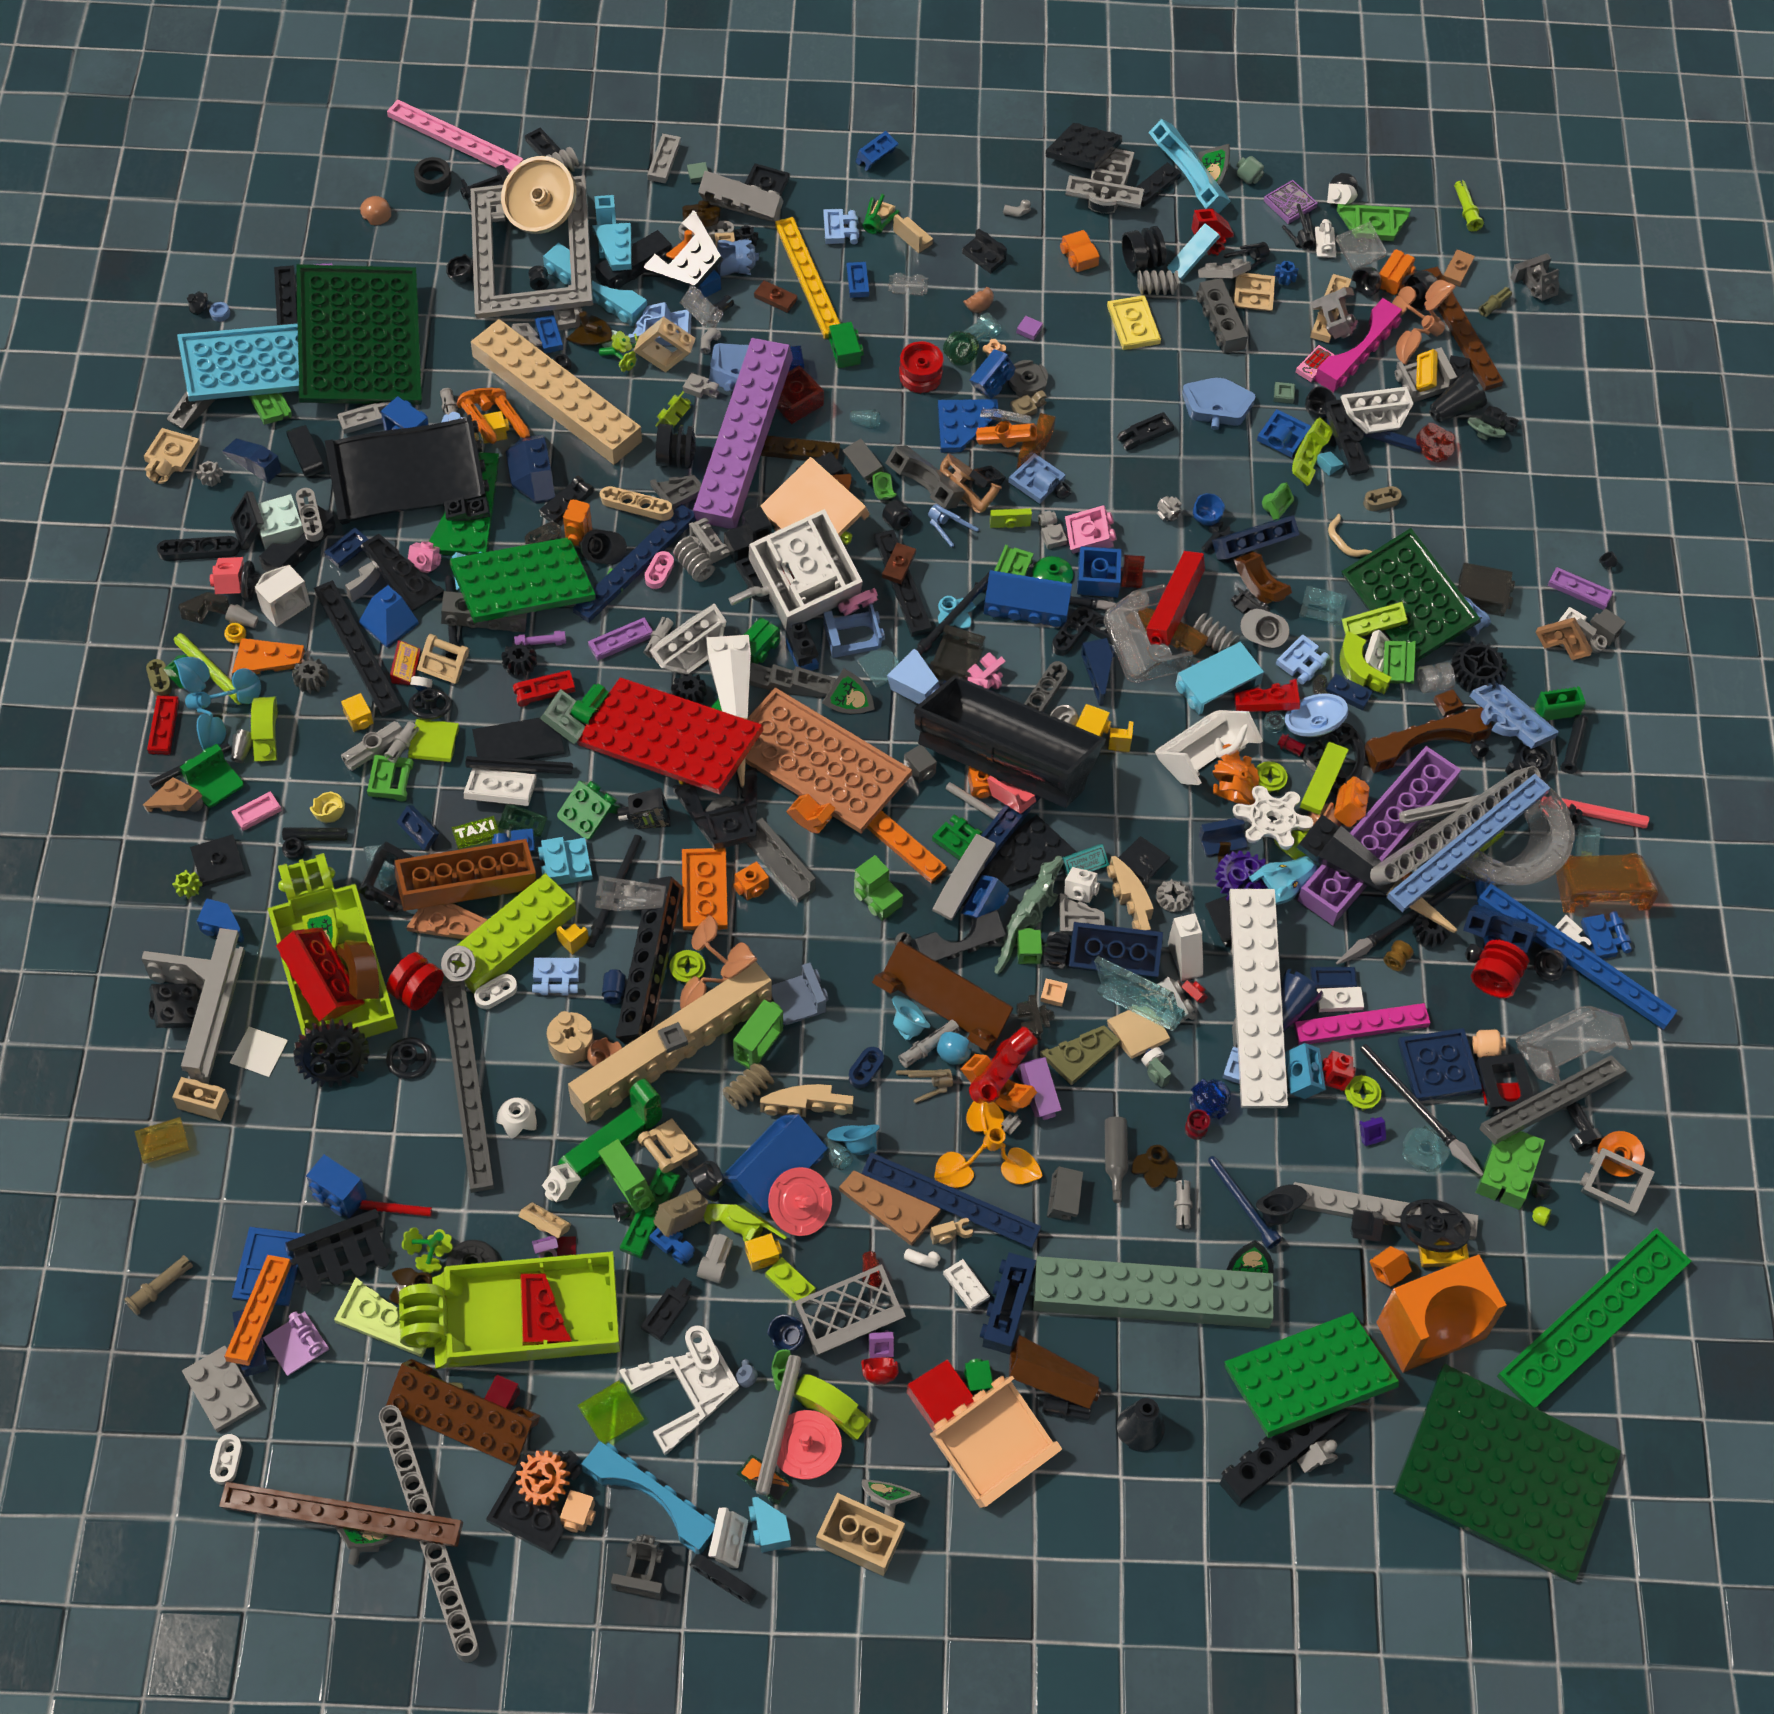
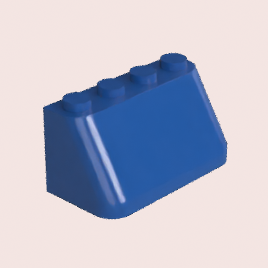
M799 1114L781 1116L723 1174L725 1183L760 1213H769V1193L778 1176L792 1168H809L812 1164H817L824 1157L823 1153L828 1148Z

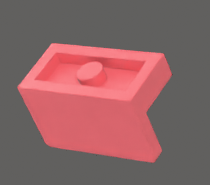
M992 776L987 778L992 796L1020 814L1036 802L1035 795L1005 781L1000 782Z

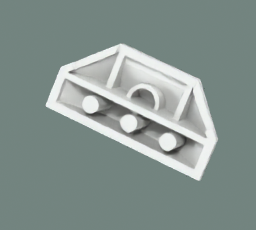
M1407 387L1341 396L1347 415L1366 434L1398 430L1413 406V401Z
M713 604L661 639L650 652L662 669L687 675L708 660L707 637H722L726 619L717 606Z

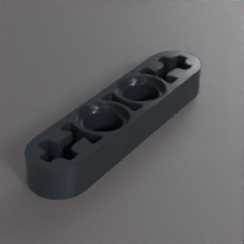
M233 536L163 540L157 545L158 555L164 561L233 557L240 551L238 540ZM206 545L214 546L211 551L204 550ZM186 546L193 547V550L190 552L182 551Z

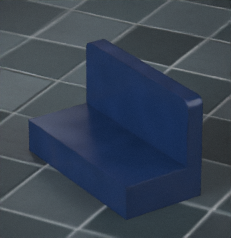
M1231 818L1202 824L1199 838L1206 857L1218 855L1220 842H1231L1230 852L1247 849V842L1243 834L1244 820Z

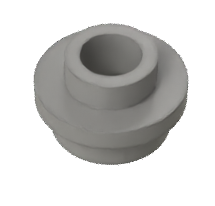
M1017 1113L1014 1116L1009 1114L1001 1123L1004 1127V1132H1007L1009 1135L1022 1122L1018 1118L1019 1115Z

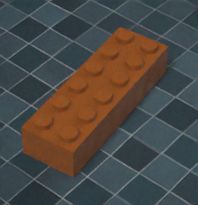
M527 839L395 860V877L404 911L521 892L536 881V872Z

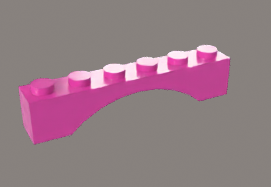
M1382 298L1372 309L1369 319V334L1364 341L1348 352L1328 356L1317 368L1314 381L1330 389L1333 393L1339 387L1342 388L1348 377L1356 373L1359 365L1367 361L1369 354L1378 349L1380 342L1389 337L1391 330L1399 326L1402 320L1400 318L1402 309Z

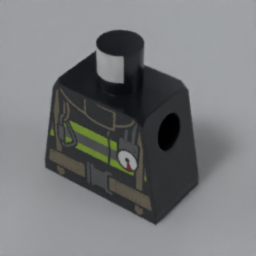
M661 788L630 795L628 797V807L617 809L619 821L631 819L636 829L671 827L669 806Z

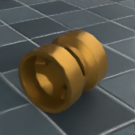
M1397 940L1393 943L1391 951L1387 952L1384 956V963L1392 970L1402 971L1406 965V960L1412 957L1414 951L1406 942Z

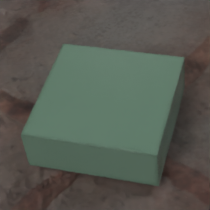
M706 162L687 165L690 182L697 183L702 181L704 171H708Z
M1275 382L1273 402L1293 404L1295 384Z

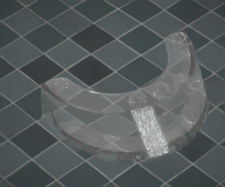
M1551 788L1544 797L1523 813L1529 827V840L1526 848L1519 856L1503 863L1488 857L1478 850L1452 872L1472 882L1488 885L1490 883L1493 885H1529L1551 877L1566 863L1575 841V828L1572 825L1568 807Z

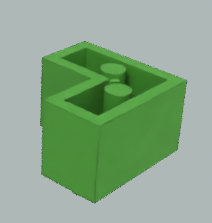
M876 855L855 869L854 894L858 900H863L868 905V909L874 916H878L883 921L902 907L903 895L889 881V869Z

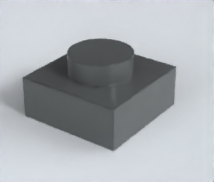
M679 1022L658 1030V1036L667 1053L688 1045V1040Z

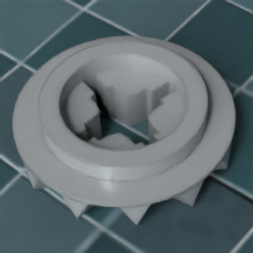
M1171 879L1168 882L1163 881L1162 885L1158 887L1156 898L1159 905L1165 910L1179 912L1189 906L1192 893H1190L1188 886L1182 884L1181 880L1177 882ZM1172 890H1174L1176 894H1180L1177 896L1176 902L1173 896L1170 895Z
M453 946L444 953L441 968L449 980L463 982V980L470 978L472 972L476 970V958L473 955V951L467 947ZM462 958L461 962L466 966L459 967L458 969V966L452 963V961H460Z

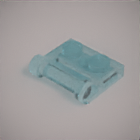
M1307 586L1299 617L1305 618L1306 616L1334 623V626L1339 627L1347 595Z

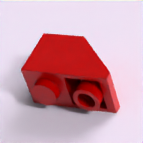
M1213 208L1194 210L1192 222L1194 235L1204 224H1207L1214 231H1220L1221 237H1233L1234 234L1229 222Z

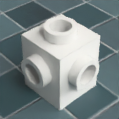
M1072 867L1065 879L1064 894L1067 895V898L1090 903L1093 895L1096 896L1100 887V883H1097V873Z

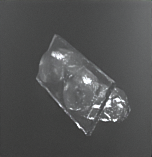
M895 273L894 275H889L888 291H892V294H906V287H909L910 295L923 296V294H927L928 278L918 274L910 277L902 273Z

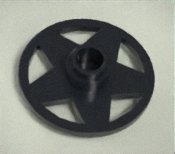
M1421 1199L1413 1201L1403 1209L1400 1217V1225L1404 1234L1416 1245L1434 1252L1456 1251L1466 1245L1471 1234V1227L1465 1215L1454 1206L1439 1200ZM1420 1207V1215H1407L1411 1210ZM1436 1207L1443 1208L1449 1211V1213H1440ZM1461 1223L1465 1230L1464 1237L1455 1229ZM1409 1228L1420 1231L1421 1239L1415 1236ZM1443 1240L1452 1245L1442 1246L1435 1244Z

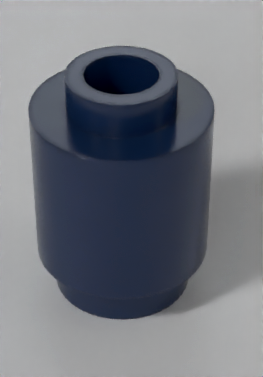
M609 970L603 976L602 997H604L605 1003L620 1004L624 998L626 976L620 970Z

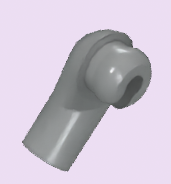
M1022 200L1021 205L1018 207L1005 205L1003 214L1021 217L1030 212L1031 202L1029 200Z
M710 328L701 337V353H710V342L713 339L716 341L721 337L720 330Z

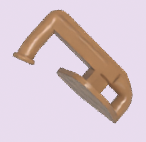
M949 453L940 465V471L966 491L962 500L977 513L984 512L994 500L999 490L1002 489L1001 486L991 483V488L981 500L964 484L966 479L974 481L969 476L972 472L969 466ZM950 466L956 470L954 474L948 470Z

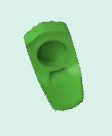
M881 471L874 474L873 488L876 497L879 500H889L896 497V493H894L892 488L891 475Z
M779 1350L772 1361L771 1370L777 1391H780L787 1360L789 1355H791L790 1350Z

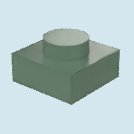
M1157 1057L1149 1062L1148 1076L1152 1082L1158 1083L1163 1088L1169 1083L1171 1073Z

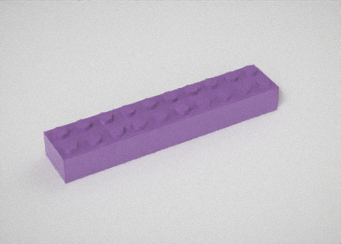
M751 338L693 508L696 521L707 518L710 525L729 529L737 527L793 359L790 345Z
M1425 746L1350 834L1380 861L1385 860L1397 852L1424 821L1401 823L1399 821V813L1401 811L1439 804L1456 784L1461 769ZM1321 865L1301 888L1297 901L1333 926L1368 885L1325 865Z

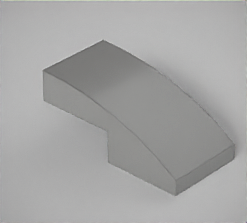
M372 562L358 569L360 577L345 585L348 598L352 602L370 590L381 575Z

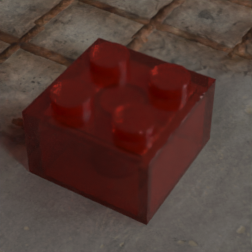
M800 365L788 372L776 407L793 424L824 405V390Z

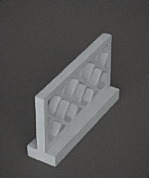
M882 1264L794 1302L812 1343L815 1356L906 1317L903 1309L899 1306ZM879 1271L882 1278L879 1289L867 1284L870 1274ZM866 1277L864 1282L859 1281V1279ZM854 1282L862 1285L858 1298L845 1293L849 1283ZM884 1285H885V1288H886L887 1292H885V1291L882 1290ZM844 1286L842 1292L837 1290L838 1288ZM865 1287L878 1292L873 1304L861 1300ZM832 1291L840 1295L836 1307L823 1302L828 1292ZM880 1294L890 1297L893 1307L885 1310L876 1306ZM822 1295V1298H821L820 1301L814 1299V1298H817V1297H819V1296ZM843 1297L856 1301L851 1314L839 1309ZM812 1301L819 1304L814 1317L804 1312L803 1303ZM859 1303L871 1307L869 1316L865 1319L855 1316ZM821 1306L834 1310L830 1323L817 1318ZM875 1309L880 1311L879 1313L873 1315ZM837 1312L850 1317L846 1327L840 1328L833 1325ZM807 1318L813 1320L811 1326ZM853 1319L858 1320V1322L851 1324ZM815 1322L828 1326L825 1336L819 1339L815 1338L812 1331ZM831 1328L837 1330L829 1334Z

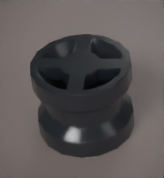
M534 266L529 269L530 287L534 290L546 289L549 286L547 269L543 266Z

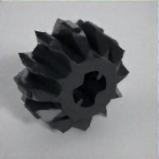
M522 641L519 645L513 642L512 647L506 646L505 652H502V666L509 675L514 673L517 678L519 674H523L526 677L527 672L533 673L534 667L537 666L536 651L532 649L530 644L524 646Z
M691 672L688 676L681 673L680 678L674 679L671 692L672 695L696 703H703L704 697L707 695L706 683L700 679L699 674L693 677Z
M1419 914L1418 918L1413 922L1412 935L1417 936L1416 942L1422 941L1424 947L1428 944L1432 948L1436 947L1437 944L1442 946L1450 935L1448 929L1422 914Z
M1058 931L1048 934L1043 957L1045 966L1053 969H1064L1066 967L1071 938L1068 934Z

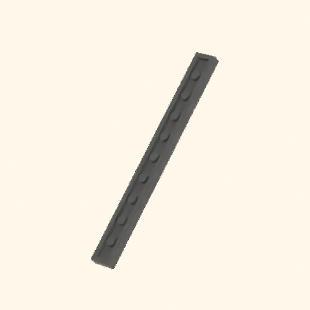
M463 980V982L442 983L470 1191L473 1193L494 1189L465 982Z

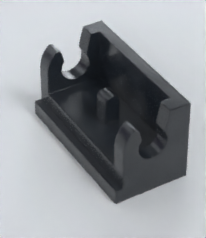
M1228 895L1205 903V907L1225 947L1232 945L1230 900H1226Z

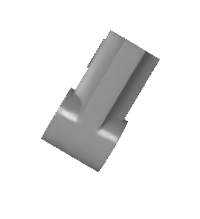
M722 1234L713 1235L707 1254L700 1262L697 1277L718 1284L721 1283L733 1240Z

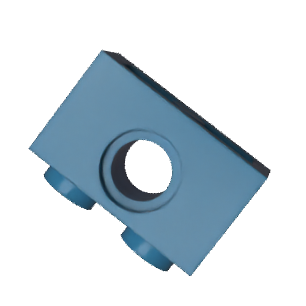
M1304 1043L1285 1052V1066L1290 1094L1306 1099L1326 1090L1320 1048Z

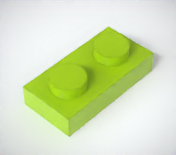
M782 1257L765 1273V1277L793 1303L813 1294L816 1290L811 1283Z

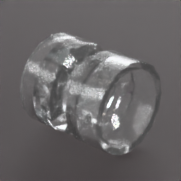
M1449 662L1438 663L1435 667L1432 665L1421 666L1417 670L1418 685L1422 693L1435 692L1437 688L1439 690L1454 688L1455 675Z

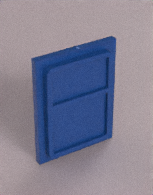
M249 1227L232 1299L248 1301L267 1255L288 1258L290 1260L295 1258L294 1255L288 1257L285 1250V1242L305 1234ZM291 1265L275 1305L289 1306L298 1265Z

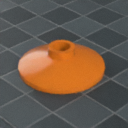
M1625 1131L1612 1132L1606 1135L1598 1146V1153L1602 1148H1605L1615 1154L1620 1151L1624 1154V1158L1641 1166L1644 1162L1645 1152L1643 1145L1631 1133ZM1604 1158L1601 1164L1602 1168L1613 1176L1627 1177L1636 1173Z

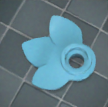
M945 596L939 601V624L964 598L956 600L952 596ZM971 602L945 631H949L953 626L960 629L969 628L971 626V618L968 612L975 608L974 603Z

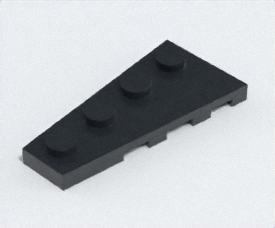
M380 534L361 544V548L382 577L403 598L412 612L444 592V589L435 585L429 576L420 572L414 566V563L409 559H405L399 553V550Z

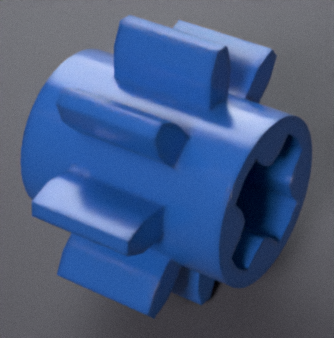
M1283 261L1281 265L1276 264L1274 276L1277 278L1278 283L1289 285L1291 281L1296 282L1299 269L1295 268L1294 263Z

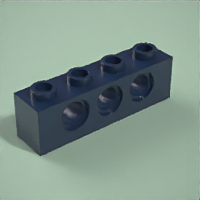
M1292 515L1214 539L1212 542L1217 560H1221L1300 534L1295 516Z

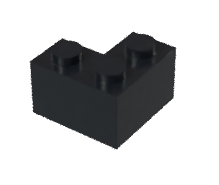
M761 506L742 513L743 526L724 532V544L728 546L727 549L730 551V556L734 563L749 557V544L772 534V524Z

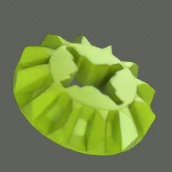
M1268 761L1256 767L1260 777L1258 786L1265 787L1269 793L1272 791L1278 792L1281 788L1285 787L1288 776L1286 770L1280 764ZM1269 772H1271L1272 778H1274L1271 783L1266 778Z
M680 951L670 961L671 975L676 978L677 982L682 981L686 984L695 976L703 977L705 961L695 951ZM687 961H689L692 967L688 973L685 972V968H682L686 966Z
M1355 1076L1344 1091L1347 1101L1353 1105V1108L1358 1107L1362 1111L1368 1108L1372 1109L1381 1099L1379 1084L1368 1076ZM1362 1086L1367 1094L1364 1100H1362L1361 1094H1358Z

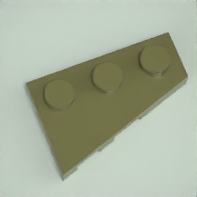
M1103 1025L1081 1034L1080 1037L1074 1040L1059 1043L1057 1047L1040 1051V1056L1042 1058L1046 1057L1047 1063L1070 1085H1073L1117 1047L1120 1039Z

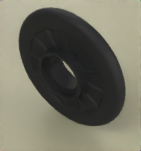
M467 1240L459 1243L450 1251L446 1260V1266L465 1265L470 1259H475L479 1263L498 1262L496 1252L489 1244L480 1240Z

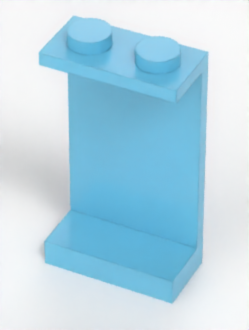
M1238 642L1179 672L1175 685L1178 692L1187 699L1190 708L1195 709L1198 715L1203 713L1204 704L1249 681L1254 687L1261 684L1264 671L1243 644Z

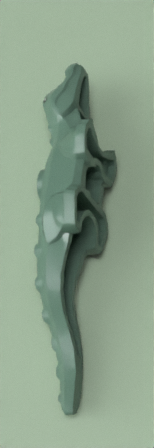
M1057 856L1055 860L1041 865L1036 884L1031 889L1025 891L1023 900L1018 904L1016 912L1012 914L1011 920L1006 926V936L1003 937L1002 953L998 958L997 966H995L996 974H1000L1008 963L1018 936V930H1023L1028 926L1036 927L1042 920V912L1047 906L1051 907L1056 902L1058 894L1052 891L1054 880L1063 865V858L1061 856Z

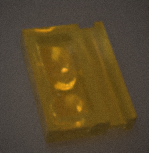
M180 1117L134 1131L144 1164L190 1150Z

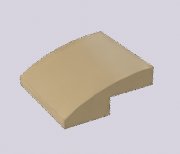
M1242 273L1236 276L1234 306L1236 308L1272 311L1275 276Z
M1146 1002L1107 1020L1108 1027L1120 1039L1121 1048L1131 1059L1170 1041V1037L1161 1021Z

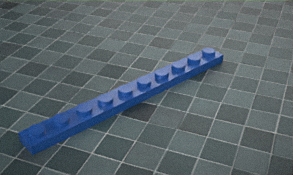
M1490 883L1479 897L1477 902L1485 908L1538 926L1534 939L1536 943L1545 949L1556 948L1566 956L1568 965L1663 1030L1677 1012L1676 1009Z

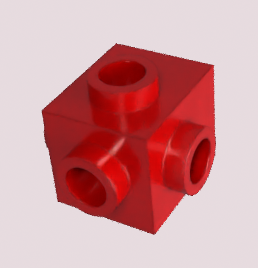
M1332 1050L1330 1055L1322 1061L1325 1085L1344 1091L1355 1075L1356 1068L1353 1067V1057Z

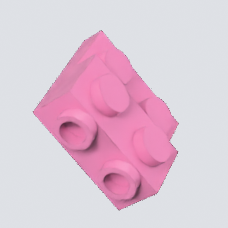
M1104 505L1065 516L1072 554L1080 552V546L1096 548L1114 547L1113 541L1117 540L1115 530L1111 529L1110 526L1114 524L1111 512H1107Z

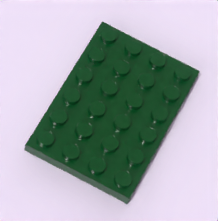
M1412 528L1341 571L1343 577L1368 611L1403 602L1408 623L1383 631L1391 641H1416L1415 663L1481 622L1479 616Z

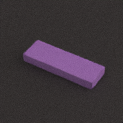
M1556 567L1548 583L1549 587L1602 610L1607 607L1614 592Z
M644 617L588 641V646L597 661L650 639L653 631Z

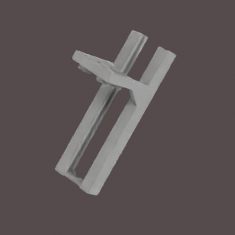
M219 929L211 960L144 951L142 955V961L150 980L157 983L196 984V987L202 991L181 1068L183 1071L188 1072V1079L198 1080L205 1084H209L245 954L244 947L236 948L239 937L238 930Z

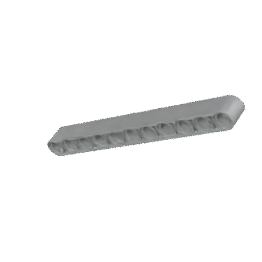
M1530 766L1514 771L1380 862L1370 872L1372 882L1375 885L1381 886L1396 882L1441 851L1532 775L1536 774L1541 779L1538 768Z
M385 1406L379 1413V1420L409 1512L416 1513V1507L423 1504L427 1508L421 1514L435 1516L401 1412L396 1406ZM388 1417H397L395 1422L386 1423ZM395 1439H405L401 1445H393ZM404 1460L412 1461L409 1467H400ZM412 1482H418L419 1487L412 1491L407 1489ZM419 1541L456 1654L461 1661L472 1662L479 1655V1645L446 1546ZM433 1551H442V1555L439 1558H430V1554ZM442 1573L450 1574L449 1579L445 1582L437 1581ZM450 1596L458 1598L454 1605L448 1606L445 1604L446 1599ZM460 1619L466 1621L461 1629L453 1628L455 1621ZM465 1643L474 1645L473 1649L468 1653L460 1651Z

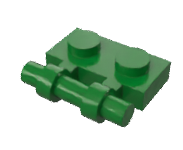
M954 814L950 819L954 826L945 822L932 836V841L960 860L975 835L979 834L981 836L983 832L978 828L975 829L970 826L963 817L959 818ZM961 831L967 833L969 837H966L964 834L961 833Z

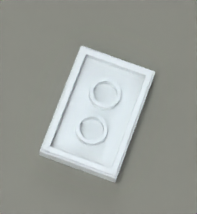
M472 768L464 790V799L529 806L537 775Z

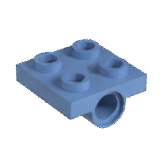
M1034 453L1009 477V483L1040 504L1055 490L1058 483L1065 480L1066 475Z

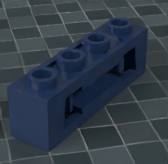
M1010 1252L1008 1253L1007 1260L1002 1259L999 1273L1002 1274L1001 1281L996 1280L992 1293L996 1295L994 1303L989 1302L986 1316L990 1317L988 1325L983 1323L980 1338H984L982 1347L1010 1355L1036 1260ZM1011 1275L1010 1285L1017 1286L1018 1291L1008 1324V1322L999 1320L1009 1287L1010 1280H1008V1277ZM1021 1277H1024L1023 1284L1020 1283ZM999 1322L998 1328H994L995 1323ZM1007 1324L1010 1327L1009 1334L1005 1333Z

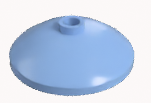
M1316 694L1300 700V709L1287 711L1285 723L1288 730L1296 735L1303 737L1322 736L1334 731L1345 721L1348 716V706L1346 701L1337 695Z

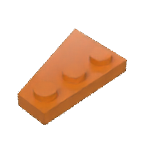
M241 638L232 676L234 672L242 668L250 669L255 674L272 669L274 671L295 669V663L302 664L301 661L305 652L304 645Z

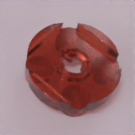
M1428 423L1416 436L1417 446L1420 445L1423 449L1421 453L1433 462L1446 461L1455 451L1454 434L1435 423Z

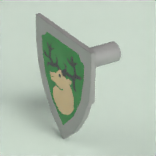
M862 1479V1488L871 1496V1502L884 1507V1514L892 1518L894 1517L896 1504L921 1496V1494L899 1485Z

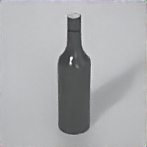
M1109 1117L1104 1121L1105 1171L1112 1180L1113 1202L1120 1203L1122 1202V1180L1128 1171L1127 1120L1123 1117Z

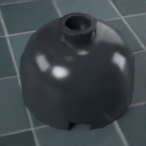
M1418 270L1404 277L1402 286L1412 287L1416 292V298L1410 305L1414 309L1419 308L1421 309L1420 311L1426 309L1424 305L1427 301L1425 299L1426 292L1434 282L1438 281L1432 273Z

